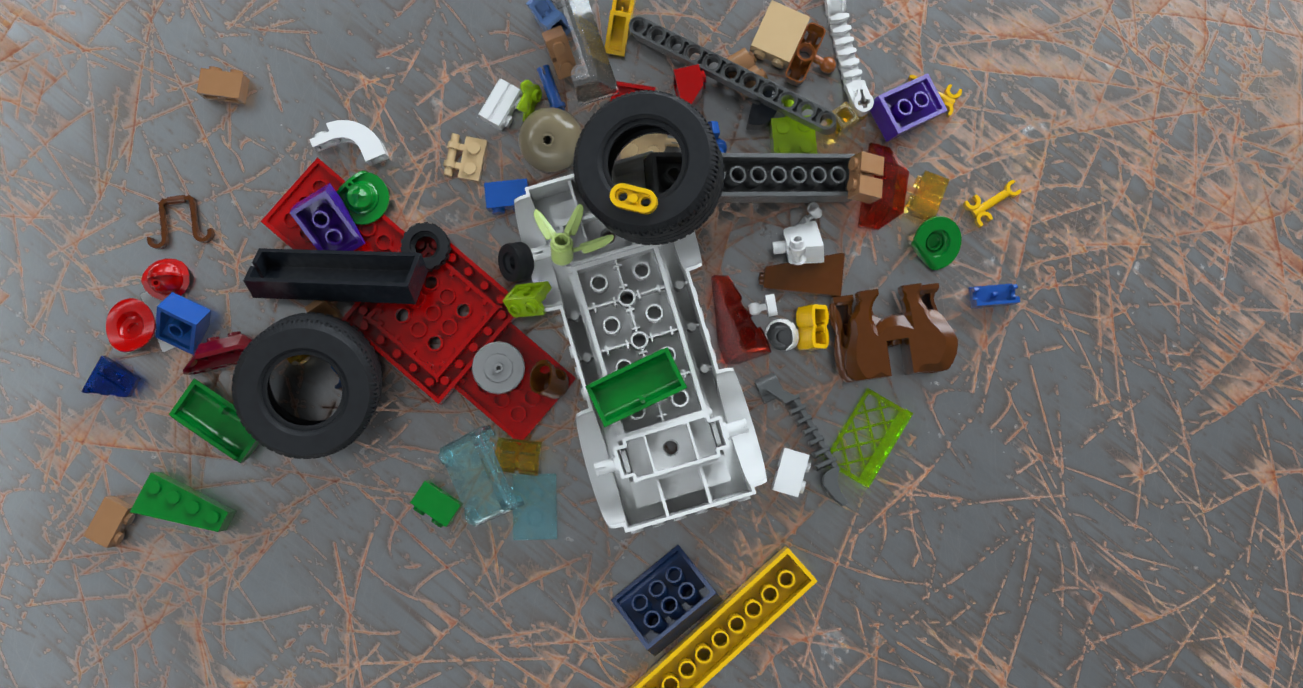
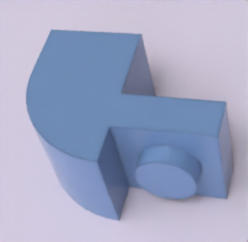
M529 0L526 3L543 31L560 25L566 35L574 30L564 14L555 8L551 0Z

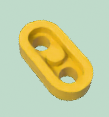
M619 183L610 191L611 202L617 208L648 215L653 213L658 206L656 195L649 189ZM627 194L626 200L620 201V195ZM645 199H649L650 204L646 207L642 206V202Z

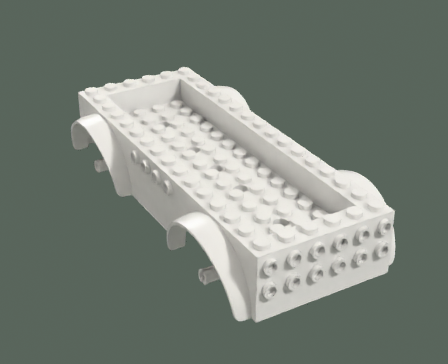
M653 150L615 161L611 178L615 185L625 183L646 189L643 160ZM574 173L525 187L526 194L514 200L518 231L521 242L527 244L533 254L534 270L531 275L532 282L548 281L552 287L546 295V299L542 301L545 312L560 310L564 321L563 331L565 337L569 338L571 345L568 347L571 358L575 359L577 367L574 368L577 379H581L583 386L580 388L583 399L587 400L589 407L576 414L579 441L589 479L607 526L609 528L624 527L625 533L631 531V534L644 531V527L650 525L653 528L666 524L665 521L674 519V521L687 518V514L695 513V515L707 512L708 508L714 506L721 508L730 505L729 502L734 500L741 502L751 499L750 496L756 494L754 487L767 482L766 470L741 385L733 368L720 370L718 368L716 354L710 342V334L704 322V314L702 308H700L697 291L691 279L689 271L702 266V258L695 230L692 234L686 235L681 240L678 239V241L663 245L637 244L614 234L615 240L613 243L586 254L582 253V251L574 252L573 260L569 264L557 265L551 259V239H545L535 221V209L545 216L556 233H564V229L575 208L579 204L583 205L584 211L576 235H570L573 241V248L579 247L581 243L603 237L604 233L611 231L590 212L583 202L576 187ZM629 294L633 297V301L629 304H624L621 302V297ZM637 336H643L646 340V343L641 347L635 346L633 343L634 338ZM668 347L687 388L604 427L585 386ZM668 441H673L677 445V451L673 454H668L664 450V446Z

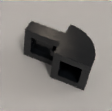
M766 91L764 93V96L767 98L772 97L774 95L772 94L773 91ZM752 103L746 129L756 131L769 126L771 118L775 117L777 111L762 103L760 105Z

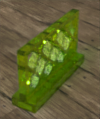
M867 388L831 447V454L841 450L844 453L846 462L837 464L840 468L839 472L868 489L913 413ZM868 395L877 399L879 407L866 409L865 400ZM863 405L864 411L858 412ZM891 407L899 412L895 419L885 421L883 409ZM880 410L883 422L870 425L868 413ZM865 414L868 426L855 428L853 421L855 416ZM852 423L853 429L848 430L849 426ZM892 423L890 428L888 429L887 424ZM884 425L885 436L874 440L872 427ZM869 428L872 440L859 443L856 431ZM854 432L857 444L844 447L843 436ZM881 441V443L879 444V446L876 447L875 442ZM841 442L842 448L836 449L838 444ZM873 443L875 450L873 456L863 458L860 446ZM858 447L861 459L848 462L845 450ZM870 460L867 466L865 467L864 461ZM862 462L864 471L860 477L851 473L849 464ZM845 465H847L848 471L845 470L844 468L840 467V466H845Z

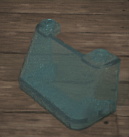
M490 425L479 427L442 446L438 454L441 463L445 465L465 510V519L468 524H472L474 527L525 505L521 495L515 496L511 492L515 489L513 486L509 487L492 448L495 444L489 441L490 437L494 435Z

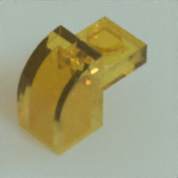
M847 101L832 110L837 122V128L834 131L835 135L839 137L846 133L851 127L864 120L868 113L863 117H858L850 107V104ZM824 119L829 126L833 123L831 119Z

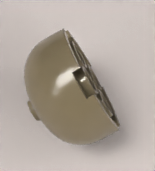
M554 107L536 110L521 125L518 137L520 151L525 160L540 171L558 172L565 170L573 165L575 147H577L576 143L578 138H580L579 135L582 132V128L577 119L565 110ZM546 136L551 137L552 141L550 144L545 143Z

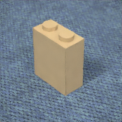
M772 0L754 37L750 51L753 52L757 59H766L771 61L772 65L777 68L784 67L787 69L809 23L810 17Z

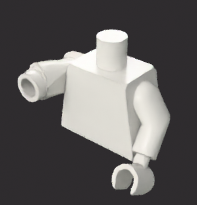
M811 202L808 205V215H805L796 225L783 230L782 241L772 242L774 255L786 253L788 263L794 265L824 262L823 241L816 220H812L813 218H820L823 213L816 202Z

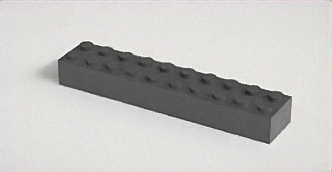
M651 152L643 160L646 189L651 190L658 196L675 183L682 167L681 152ZM721 153L725 175L723 190L721 191L722 194L718 203L852 201V199H848L847 190L849 180L848 164L850 157L856 154Z

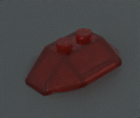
M871 142L869 143L868 153L884 157L883 176L874 175V178L883 180L882 199L871 204L861 202L858 226L879 230L904 213L909 170L890 147Z

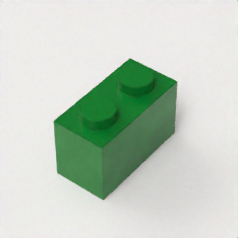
M429 480L423 482L410 502L414 505L413 510L423 516L426 513L432 518L431 522L440 528L450 526L464 505Z

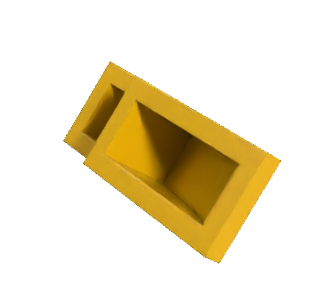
M613 0L604 53L625 56L630 34L629 22L633 18L636 0Z

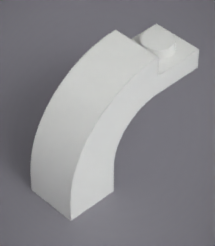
M336 120L326 123L329 129L328 132H319L315 134L314 138L309 139L312 147L317 152L340 143H353L359 146L364 160L369 166L389 159V155L380 139L369 128L354 121Z

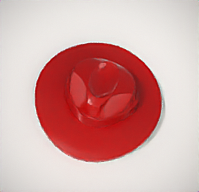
M134 298L124 299L116 303L109 311L106 319L108 340L120 352H131L142 348L151 340L156 328L155 317L151 309L141 300Z

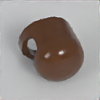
M540 360L533 366L530 373V387L533 392L550 399H558L566 393L569 386V378L564 371L555 368L548 360ZM545 365L550 369L546 374L540 372V368Z

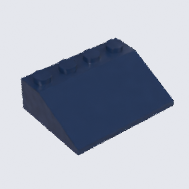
M679 545L611 599L646 650L654 656L659 654L723 601Z

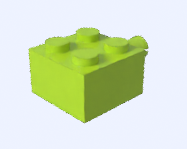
M786 100L783 103L784 107H791L794 101ZM786 115L781 118H771L769 123L771 153L818 154L815 130Z

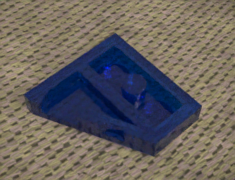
M101 356L81 392L131 397L141 378L109 357Z

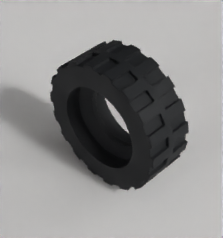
M416 223L415 226L409 227V230L405 231L404 237L401 239V251L417 253L415 249L417 241L422 237H431L435 240L437 249L431 257L423 258L428 272H433L432 270H438L442 265L444 266L450 257L451 242L448 235L433 223Z

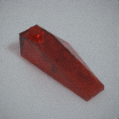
M713 275L711 282L718 345L725 364H740L771 353L772 351L761 326L756 327L751 319L753 315L744 308L741 303L742 296L728 275Z

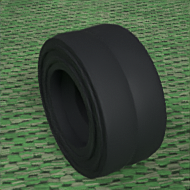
M523 242L507 243L500 248L498 265L502 276L509 282L523 281L531 277L534 270V258L527 244Z

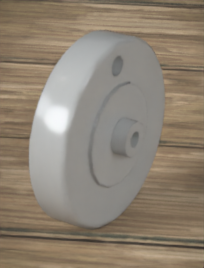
M506 342L486 344L476 353L472 363V373L476 383L483 390L493 394H504L515 389L523 379L525 372V363L521 353L513 345Z

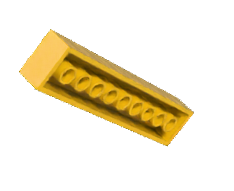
M784 546L629 688H702L818 581L791 550Z

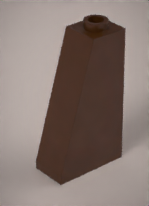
M845 253L824 256L823 263H805L802 265L782 263L766 266L763 272L759 273L758 285H762L761 291L828 298L841 296Z

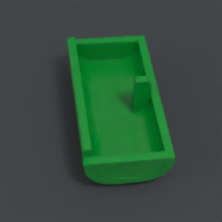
M668 347L585 386L604 427L687 388Z
M195 378L169 413L174 420L239 463L247 460L259 445V442L252 438V435L245 430V426L243 427L234 405Z

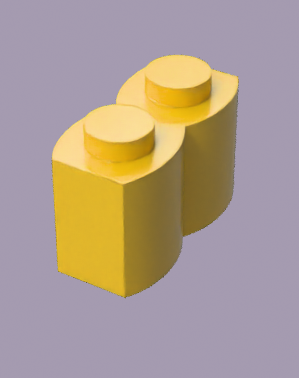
M812 304L797 308L796 323L799 332L797 347L799 350L827 349L829 344V332L827 329L829 312L826 305Z

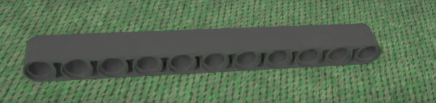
M636 16L630 20L629 29L637 41L686 66L699 64L700 71L704 70L706 76L821 134L830 135L836 130V116L832 111L644 17ZM639 26H645L641 32H635ZM663 35L661 40L653 41L655 36ZM675 44H681L678 50H671ZM694 53H699V54H700L697 59H695V60H691V59H690V56H691L692 54H694ZM712 62L718 63L715 69H709L708 66ZM734 71L737 73L734 78H727L729 72ZM749 81L756 82L755 86L752 88L745 87L746 83ZM768 90L775 92L770 98L764 96V93ZM786 100L794 101L791 107L783 106ZM810 109L813 111V114L809 117H804L802 112ZM824 119H831L833 121L828 127L821 125Z

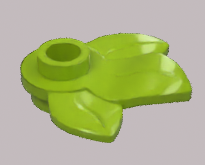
M524 80L520 84L523 95L516 109L524 112L523 122L535 111L536 104L542 98L540 86L533 84L531 80Z

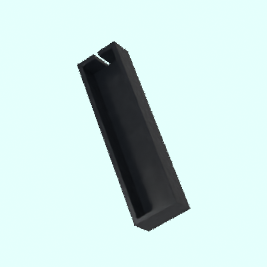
M259 248L252 261L253 266L249 267L243 282L253 298L416 304L428 269L421 253Z

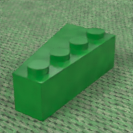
M162 472L150 473L130 510L131 513L215 532L226 531L237 512L235 509Z

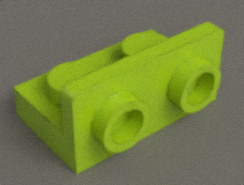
M548 281L516 284L503 299V302L512 317L544 315L546 312L542 301L546 299V295L552 287Z

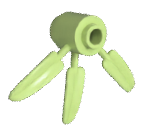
M579 204L573 211L564 229V233H556L545 216L537 209L534 211V218L546 240L551 239V259L557 265L569 264L573 260L574 252L582 251V253L586 254L606 246L614 239V235L610 234L581 243L579 247L573 248V241L570 235H576L584 211L582 204Z

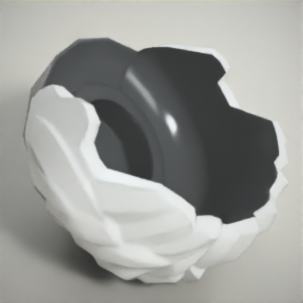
M780 318L773 320L766 327L765 336L775 349L788 351L797 346L799 332L793 322Z

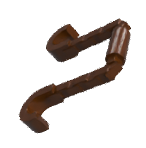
M189 194L188 196H170L167 199L162 198L158 202L162 240L159 244H156L154 238L147 237V242L150 247L158 250L167 247L169 232L167 228L166 204L174 205L186 203L187 201L190 202L192 233L197 241L208 243L213 240L215 232L213 228L207 229V235L201 238L195 198Z

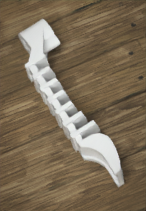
M824 0L825 15L828 19L827 24L831 31L830 37L833 39V48L836 51L835 57L838 59V69L841 71V81L844 83L843 89L848 96L852 113L855 116L863 117L873 107L874 100L868 91L865 80H861L860 77L862 70L858 69L859 59L855 57L857 50L853 48L854 38L850 37L849 33L852 28L851 25H847V20L850 16L849 13H845L847 8L846 0ZM861 101L862 104H866L865 108L862 105H858V103Z

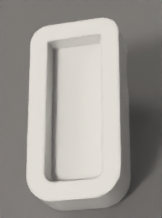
M774 294L764 296L765 304L753 302L748 305L749 313L753 316L759 315L763 310H767L768 317L778 315Z

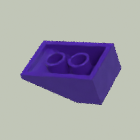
M928 73L877 96L870 110L886 143L948 111Z
M330 183L296 203L289 212L317 250L354 251L365 244L343 200Z

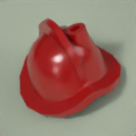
M165 258L148 266L142 275L141 283L152 297L159 300H164L172 292L182 296L189 286L188 268L182 261Z

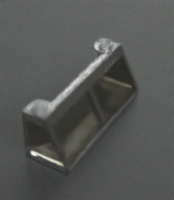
M551 0V2L556 4L557 9H564L581 63L574 66L571 71V78L579 107L620 94L589 1Z

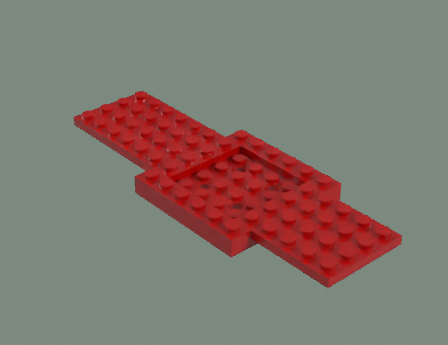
M317 157L260 222L292 249L317 250L289 212L296 203L330 183L335 191H337L346 181ZM385 214L371 224H356L365 244L354 251L402 252L401 239H403L405 232ZM422 237L417 241L415 249L417 253H421L423 258H428L435 254L437 244L431 237ZM450 243V257L447 259L446 264L442 265L438 270L435 269L432 270L433 272L427 273L416 304L355 302L341 318L342 321L345 320L351 323V326L354 325L358 331H361L365 335L364 337L371 342L370 345H373L379 354L436 403L442 405L456 389L519 444L527 438L560 399L546 398L531 390L530 373L533 366L540 360H548L555 368L561 369L567 374L569 378L568 389L577 379L512 324L517 317H512L503 302V299L509 292L452 243ZM429 277H435L437 280L436 286L431 289L427 288L426 280ZM461 305H468L470 309L468 315L460 316L458 308ZM402 309L408 312V318L405 321H399L397 318V313ZM434 337H438L441 341L438 349H432L429 345L430 340ZM491 342H506L513 345L524 359L525 372L523 379L515 389L504 394H493L483 390L473 377L472 363L476 353L480 348ZM546 365L540 368V372L544 374L550 371Z

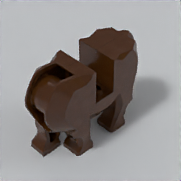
M917 283L898 287L903 312L891 314L882 319L874 316L872 311L873 303L879 295L878 289L855 293L857 303L853 313V295L832 297L830 299L832 304L829 305L828 312L829 322L835 333L834 358L840 378L844 382L849 383L892 376L888 347L898 346L899 344L905 375L936 373L948 370L957 354L958 339L945 317L938 312L935 305L934 296L939 289V283L926 285Z

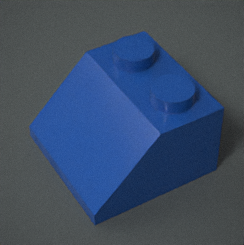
M172 292L157 306L155 337L193 355L210 325L211 310Z

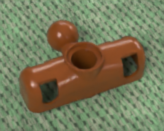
M810 22L807 25L785 73V80L789 84L800 86L804 82L812 62L819 65L823 73H832L836 69V61L832 57L823 58L816 54L826 33V29L823 26L814 22ZM807 31L809 34L805 40L804 35ZM818 37L821 38L820 43L816 44ZM800 52H807L810 57L807 59L802 58ZM789 68L792 70L790 76L787 75ZM801 75H805L803 80L799 81Z

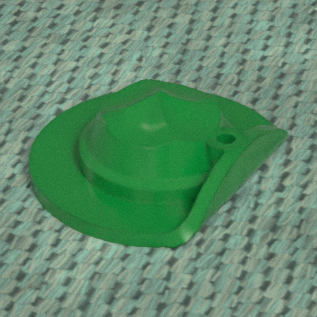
M363 170L356 173L336 191L343 200L354 223L357 225H367L379 220L389 205L390 196L386 184L377 175Z
M935 216L927 219L920 225L911 245L927 267L932 270H939L948 266L957 257L961 248V232L958 225L950 218Z

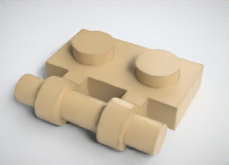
M452 133L451 140L447 144L449 150L447 160H444L443 167H445L443 175L452 177L453 170H459V179L480 183L488 141L466 136L465 143L460 144V135ZM457 151L463 152L461 163L455 162Z

